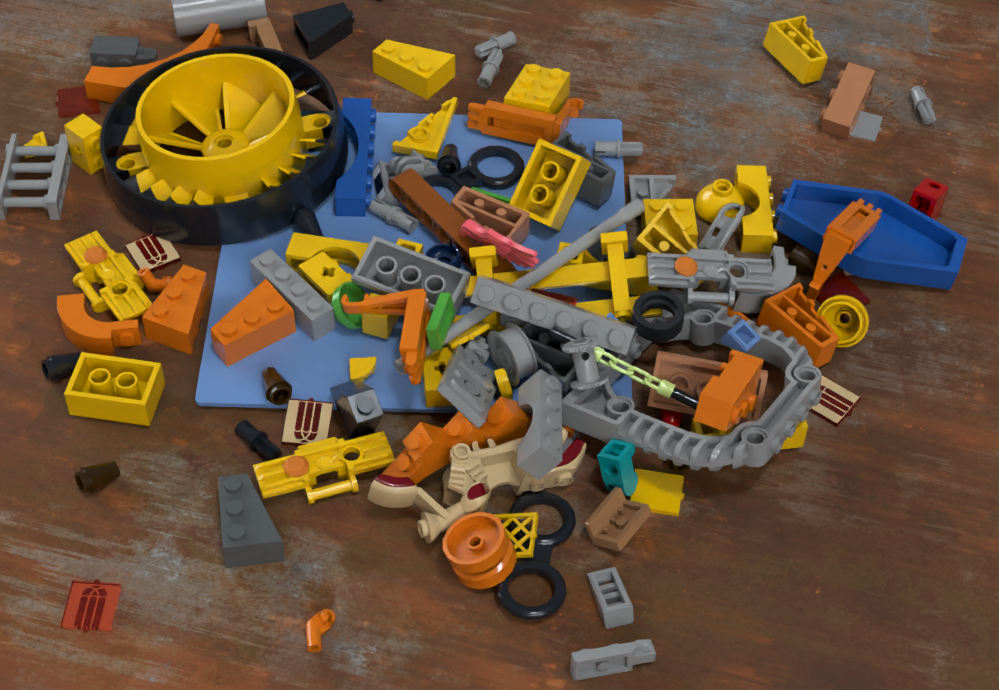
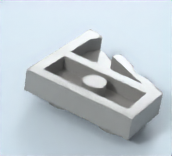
M629 175L630 202L634 199H639L642 203L643 199H667L675 186L676 175Z

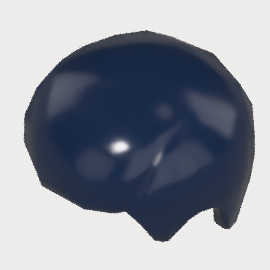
M438 244L426 251L425 255L456 268H461L462 256L455 244Z

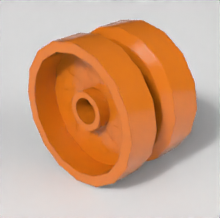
M476 512L461 517L447 529L443 538V551L459 581L469 588L485 589L501 583L510 575L517 562L516 550L502 522L491 513Z

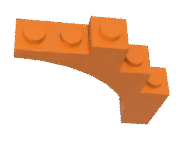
M210 23L205 32L193 44L163 60L132 67L109 68L92 66L84 80L87 99L114 103L117 97L131 83L158 65L188 53L222 47L223 34H220L219 24Z
M500 397L490 407L486 422L479 428L473 425L460 411L444 428L420 422L403 440L406 448L382 474L392 477H409L417 484L428 475L451 463L449 453L456 444L465 443L472 451L471 446L474 441L478 442L480 449L488 448L486 441L489 438L494 440L496 446L508 441L524 438L531 425L533 416L518 407L517 401Z

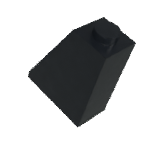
M344 2L293 15L294 33L308 57L312 60L353 33L352 23L355 22L352 10H348Z
M357 379L330 388L349 440L375 431L384 414L374 388Z

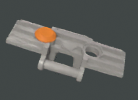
M692 248L686 255L647 252L649 286L684 288L685 304H692V301L726 303L727 306H733L735 291L774 292L775 290L771 259L734 257V254H728L727 250ZM737 269L741 271L743 276L739 278L731 275L730 270ZM699 281H717V289L725 293L693 291V289L697 288Z

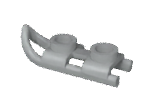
M737 203L725 205L711 224L698 248L724 250L729 238L741 222L745 206ZM730 209L739 210L734 219L725 216V212ZM715 228L720 230L717 236L712 235Z

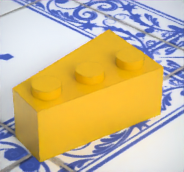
M805 15L771 22L763 46L802 84L819 81L826 66L828 56L819 40L814 39L813 29L808 28L806 25L807 19Z
M385 40L372 51L373 73L426 100L430 99L455 77L454 54L392 40Z
M669 201L631 244L643 256H647V252L686 255L691 248L699 249L688 236L685 226L678 220Z

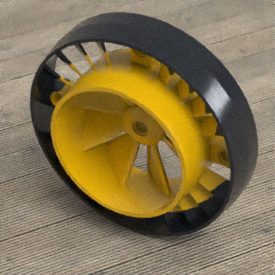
M224 46L204 49L176 57L149 70L131 83L117 97L104 119L100 135V149L105 179L113 201L120 212L132 224L153 236L167 241L197 246L229 245L246 242L270 235L292 225L293 215L303 208L313 211L330 195L336 187V181L343 175L349 154V142L344 116L335 92L324 75L299 57L276 49L256 46ZM293 88L298 89L301 92L295 95ZM309 94L325 105L330 111L302 117L297 98ZM220 109H224L225 129H222ZM190 121L207 137L201 143L173 133V131L185 122ZM166 144L201 150L203 157L176 154L161 148L160 145ZM120 145H140L142 150L141 152L115 157ZM324 146L318 155L308 154V149ZM306 160L312 161V162L304 169V166H305V164H306Z

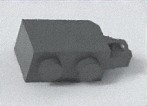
M95 35L89 52L92 66L132 67L153 63L158 59L157 49L141 47L140 41L136 37Z

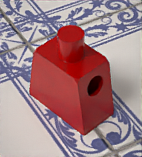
M925 178L913 190L909 206L920 212H926L927 216L937 220L949 187L932 179Z

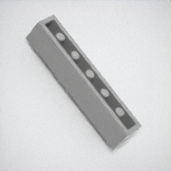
M485 275L478 276L470 301L471 303L550 330L556 327L578 339L597 337L601 341L600 347L624 355L629 353L637 330L636 326Z

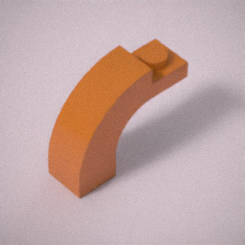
M84 293L57 296V309L63 332L67 339L82 351L114 356L115 347L142 345L138 319L116 322L97 321L88 315Z

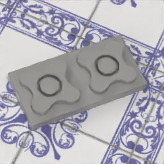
M459 344L452 351L437 391L473 425L479 428L486 422L498 383L495 373L489 367L483 365L470 349H464Z

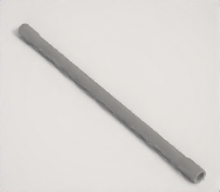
M634 199L615 215L512 283V285L527 290L601 240L600 233L612 232L645 211L644 204L639 199ZM478 306L451 324L443 346L495 311ZM429 341L427 345L426 358L437 351L431 350ZM401 356L393 362L396 371L403 376L405 371Z

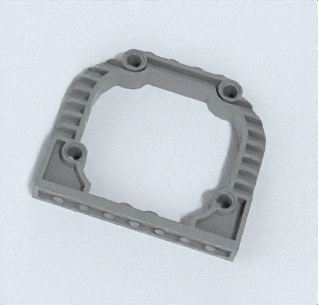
M674 288L669 291L680 299L684 307L682 330L675 338L669 341L690 340L699 346H707L712 343L724 345L719 340L741 321V316H727L728 307L712 302L692 301V304H685L683 291ZM662 309L663 315L643 318L650 323L665 324L672 321L674 316L667 310ZM747 320L746 322L761 339L746 354L764 359L785 373L783 392L758 421L741 423L729 435L705 436L683 430L636 411L634 402L629 397L616 396L610 385L622 373L599 362L597 364L599 374L608 375L609 380L604 385L593 389H572L562 400V424L607 443L611 439L633 443L634 448H643V452L646 454H658L659 459L664 461L670 459L674 465L679 467L683 464L689 465L691 470L709 467V471H719L723 466L732 464L733 469L744 465L760 467L765 465L774 453L778 454L780 452L783 442L787 437L791 438L793 436L796 426L800 421L804 422L813 405H818L822 396V391L820 390L822 374L817 367L813 366V360L808 355L806 347L804 345L800 346L796 338L793 336L785 337L783 331L777 330L772 332L769 326L762 325L758 327L755 321ZM636 332L627 355L612 350L609 353L615 356V358L631 364L641 356L642 352L652 341L645 340ZM605 356L603 360L609 362L610 358ZM619 363L616 364V366H618V367H620V368H622V369H624V370L627 369V367H625V366H623V365H621V364H619Z

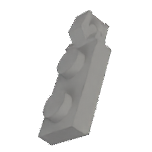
M651 639L636 640L635 642L623 644L615 643L595 649H582L571 653L570 673L572 679L576 681L632 671L633 665L655 661L656 652Z

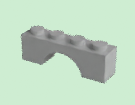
M272 249L249 261L252 282L258 286L267 279L294 310L298 327L314 342L336 329L334 308Z
M541 369L522 384L518 390V407L533 417L526 435L517 448V466L539 480L562 462V383L555 376L549 375Z

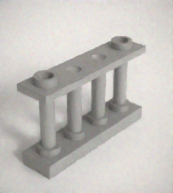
M11 134L10 143L6 144L5 147L6 159L0 180V220L6 219L8 207H44L45 210H48L50 220H60L72 165L66 134H60L59 143L55 144V146H20L17 134ZM20 156H55V160H52L51 163H19ZM16 173L52 174L47 180H15ZM12 190H48V194L44 195V197H11Z

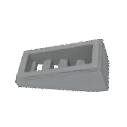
M616 567L587 573V578L605 628L610 629L631 624L634 621L633 605ZM613 581V583H609V584H605V585H601V586L598 585V584H601V583Z

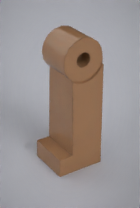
M269 17L247 21L248 37L251 43L258 42L259 47L276 49L283 52Z

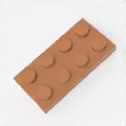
M657 351L653 376L660 380L665 379L675 384L676 388L699 399L700 393L713 375L719 377L723 372L719 370L723 362ZM761 370L755 395H758V401L754 411H750L745 418L740 419L739 423L759 420L768 371ZM652 380V384L659 385V383ZM650 387L647 406L695 415V409L671 397L668 399L656 393L657 390Z

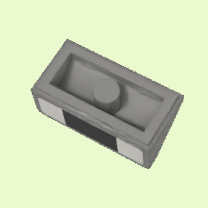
M379 161L372 172L376 198L391 206L402 204L394 197L388 186V181L396 176L395 173L390 170L389 163Z

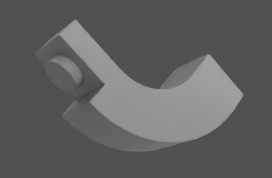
M773 246L768 258L771 259L774 292L735 291L733 311L760 313L764 300L791 287L796 274V266L788 265V259L785 258L784 247Z

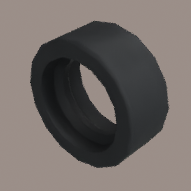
M662 290L649 291L642 294L633 306L632 322L633 326L637 327V334L645 340L652 342H666L675 338L681 332L684 323L683 303L677 296ZM660 308L672 313L674 319L665 324H654L645 320L642 314L650 309Z

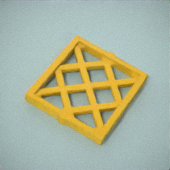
M537 512L493 514L500 520H507L503 523L504 528L512 521L517 525L512 532L505 528L508 537L515 543L513 545L515 550L519 547L523 551L516 552V558L533 557L539 514ZM517 519H526V520H524L522 523H520ZM533 520L532 530L529 532L525 526ZM522 530L526 535L517 541L514 535ZM530 538V545L526 550L522 544Z

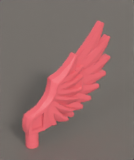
M471 219L466 220L461 225L459 232L462 236H469L478 241V244L482 243L483 246L495 245L496 252L502 259L506 258L510 263L514 262L518 267L521 265L525 269L528 267L533 269L535 264L539 263V259L536 258L538 253L535 250L519 245L491 228L485 229Z

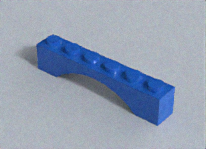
M343 98L342 113L347 136L356 147L357 157L350 169L336 181L335 211L336 216L366 217V207H369L371 204V192H367V189H372V174H368V172H373V157H370V155H374V141H371V139H375V124L372 123H376V108H372V98Z

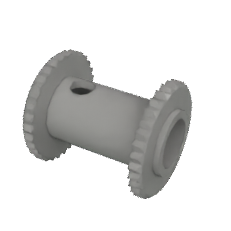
M584 337L563 345L562 352L572 353L577 379L570 383L572 389H593L604 385L609 380L608 375L599 374L593 348L601 343L599 338Z

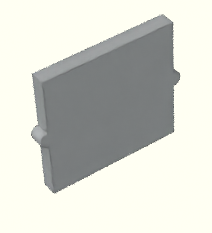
M861 111L850 136L875 142L878 131H881L880 124L883 116Z

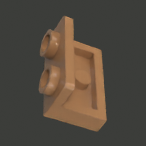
M615 487L587 519L585 527L593 545L620 552L652 512L648 504L626 500L622 488Z

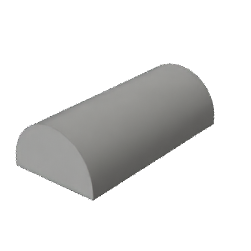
M171 0L177 37L202 34L210 23L219 24L220 31L247 27V21L267 17L265 0Z
M373 236L351 277V281L382 295L412 289H424L427 293L431 314L440 292L451 293L456 316L469 286L470 273Z

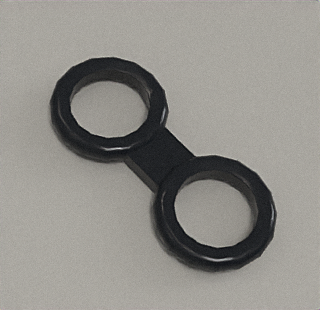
M500 145L487 146L473 153L467 162V166L450 174V177L430 175L423 177V179L431 187L441 186L448 188L456 196L463 186L469 188L484 186L491 189L512 186L521 179L525 166L524 160L519 153L511 148ZM499 156L511 161L515 168L507 176L493 178L481 173L477 166L485 158Z
M531 492L521 496L512 504L508 513H522L530 506L545 504L557 509L564 518L562 527L556 532L548 535L537 534L533 557L521 558V561L515 564L510 575L496 585L497 599L503 609L513 616L525 620H541L553 615L562 607L567 595L565 580L560 572L552 567L550 563L552 548L565 542L573 533L576 525L575 512L569 502L559 495L549 492ZM514 521L508 525L511 532L517 527ZM520 530L514 537L520 540L526 534ZM530 538L523 543V547L526 550L529 548ZM535 573L544 576L551 582L554 587V594L545 604L525 606L519 604L511 597L508 592L510 582L522 574Z

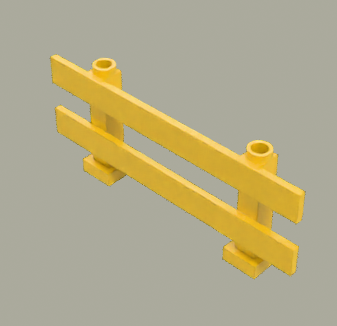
M627 231L600 233L602 255L607 254L608 261L561 266L527 290L534 291L611 282L613 299L570 304L603 316H607L611 312L619 321L626 322L632 319L633 306L640 297H629L627 280L648 278L647 257L624 259V252H628ZM495 245L469 248L472 269H476L477 275L470 276L465 298L472 297L478 276L485 275L512 284L531 270L493 274V267L498 266ZM660 308L645 311L642 316L663 315V310ZM495 311L482 320L489 323L490 329L479 335L488 336L491 331L501 332L505 330V326L500 325V312ZM465 315L455 316L452 323L456 322Z

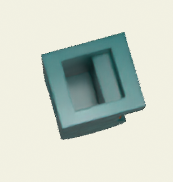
M611 439L597 455L603 482L606 489L610 492L615 487L622 488L624 495L631 496L636 490L638 476L634 472L631 458L635 453L633 443Z

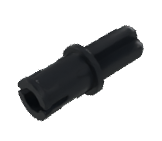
M248 420L240 421L235 427V434L245 440L252 451H259L268 460L278 459L282 456V451L268 439L267 433L256 429Z

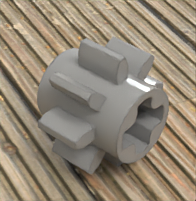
M480 335L461 345L464 349H470L482 364L489 357V345L485 343L486 339Z

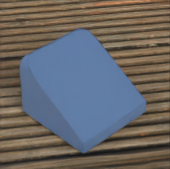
M742 319L719 341L737 351L746 353L761 337Z

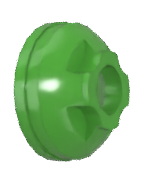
M345 282L338 286L332 295L330 305L334 308L335 320L352 330L363 328L362 313H345L342 309L341 298L346 294L349 302H361L364 300L365 292L359 285Z

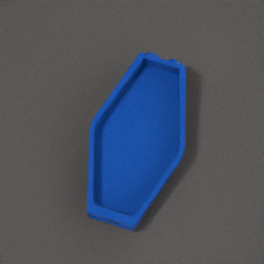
M793 179L790 189L785 187L780 200L784 205L779 203L774 218L778 219L775 229L819 255L823 244L822 237L828 225L853 201L857 202L861 198L865 200V206L870 203L874 205V211L880 208L883 212L874 231L851 255L847 253L838 264V267L861 278L951 290L959 273L968 240L964 236L894 196L881 191Z

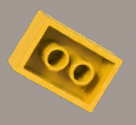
M526 64L504 97V104L557 115L569 98L570 72L562 71L558 68L540 67L537 64Z
M539 138L509 205L530 213L531 219L560 231L591 162Z
M81 352L64 392L69 414L150 426L165 386L162 365L157 362Z

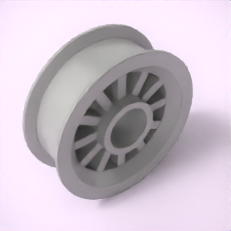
M508 323L505 330L501 332H489L487 342L492 361L497 370L502 368L506 370L511 386H517L520 383V379L524 377L531 378L538 372L537 360L532 345L519 326L514 323Z

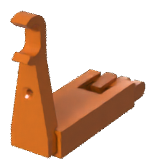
M569 98L557 115L490 100L485 105L469 103L468 110L470 112H468V119L470 120L467 121V127L481 130L482 134L533 145L537 144L539 138L553 143L564 134L571 117L578 118L579 110L583 109L584 100Z
M860 198L857 202L853 201L828 225L822 237L823 244L813 280L809 284L810 288L806 294L807 299H812L815 302L825 281L847 253L851 255L874 231L883 210L877 208L874 211V205L869 203L865 206V200Z
M412 289L371 298L366 293L364 300L361 302H349L348 296L346 294L343 295L341 303L344 312L347 314L376 313L405 316L399 351L400 355H402L405 374L409 375L410 383L413 385L419 384L424 371L428 345L426 327L431 317L426 291L424 289Z

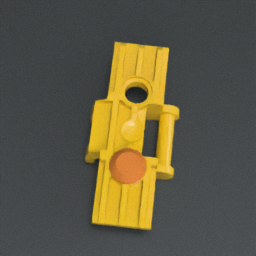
M97 230L64 244L65 249L82 271L74 276L73 283L76 287L81 288L90 300L94 312L101 313L110 309L118 321H126L146 313L150 308L152 302L142 291L144 283L137 275V270L124 253H115L114 250H111ZM97 282L98 285L104 283L106 286L99 290L100 296L92 287V283Z
M381 431L344 441L343 438L337 439V437H332L298 446V450H295L293 455L255 464L253 469L263 499L303 489L307 502L310 505L315 503L314 500L351 490L353 493L358 492L359 488L355 475L389 466L395 458L385 432ZM354 452L359 455V458L349 461L344 456ZM336 471L339 479H347L311 489L317 485L316 476Z

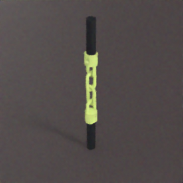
M553 327L549 334V337L563 344L578 339L556 327ZM599 346L593 348L597 363L600 362L628 375L631 379L657 390L656 393L668 399L671 397L696 410L699 399L676 388L675 384L665 379L660 380L638 367L615 358V356L604 351ZM602 356L610 358L609 362L601 359ZM619 363V364H621V365L627 367V369L624 370V369H622V368L616 366V364ZM634 371L644 375V380L633 375ZM652 380L659 383V385L652 384Z

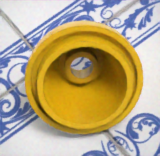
M718 179L700 190L695 200V209L701 218L713 223L725 205L737 203L744 206V198L729 180ZM730 209L724 215L734 219L739 210Z
M836 295L830 297L822 303L817 311L819 316L825 317L839 337L836 347L853 346L860 342L868 331V312L865 306L852 296ZM841 314L849 315L850 321L848 323L843 322L840 318Z

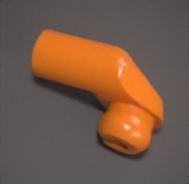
M143 267L137 272L141 281L151 292L161 293L172 280L170 276H163L162 279L155 278L148 267Z
M323 609L307 622L306 642L309 652L314 653L322 650L321 636L332 627L336 619L335 613L331 609Z

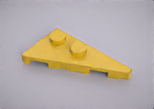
M453 97L441 105L439 112L435 115L430 113L416 127L408 130L407 136L400 142L395 140L392 144V152L411 155L412 150H415L426 158L438 160L458 105V98Z

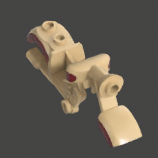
M562 427L563 445L568 437V432L564 427ZM489 438L486 441L488 448L480 449L478 442L474 441L471 446L472 451L467 444L458 443L452 447L449 453L451 467L447 468L442 476V485L444 487L442 506L421 487L417 488L416 484L409 477H392L385 474L378 475L372 482L368 500L388 508H404L415 503L424 511L421 513V520L417 522L419 534L422 538H425L427 543H431L441 532L446 531L461 517L471 513L484 512L490 499L491 491L499 485L509 484L516 496H519L525 491L538 492L545 488L566 486L572 483L574 480L573 475L583 460L587 444L582 440L573 441L570 448L562 454V462L539 480L517 466V448L523 438L508 441L497 446L494 440Z

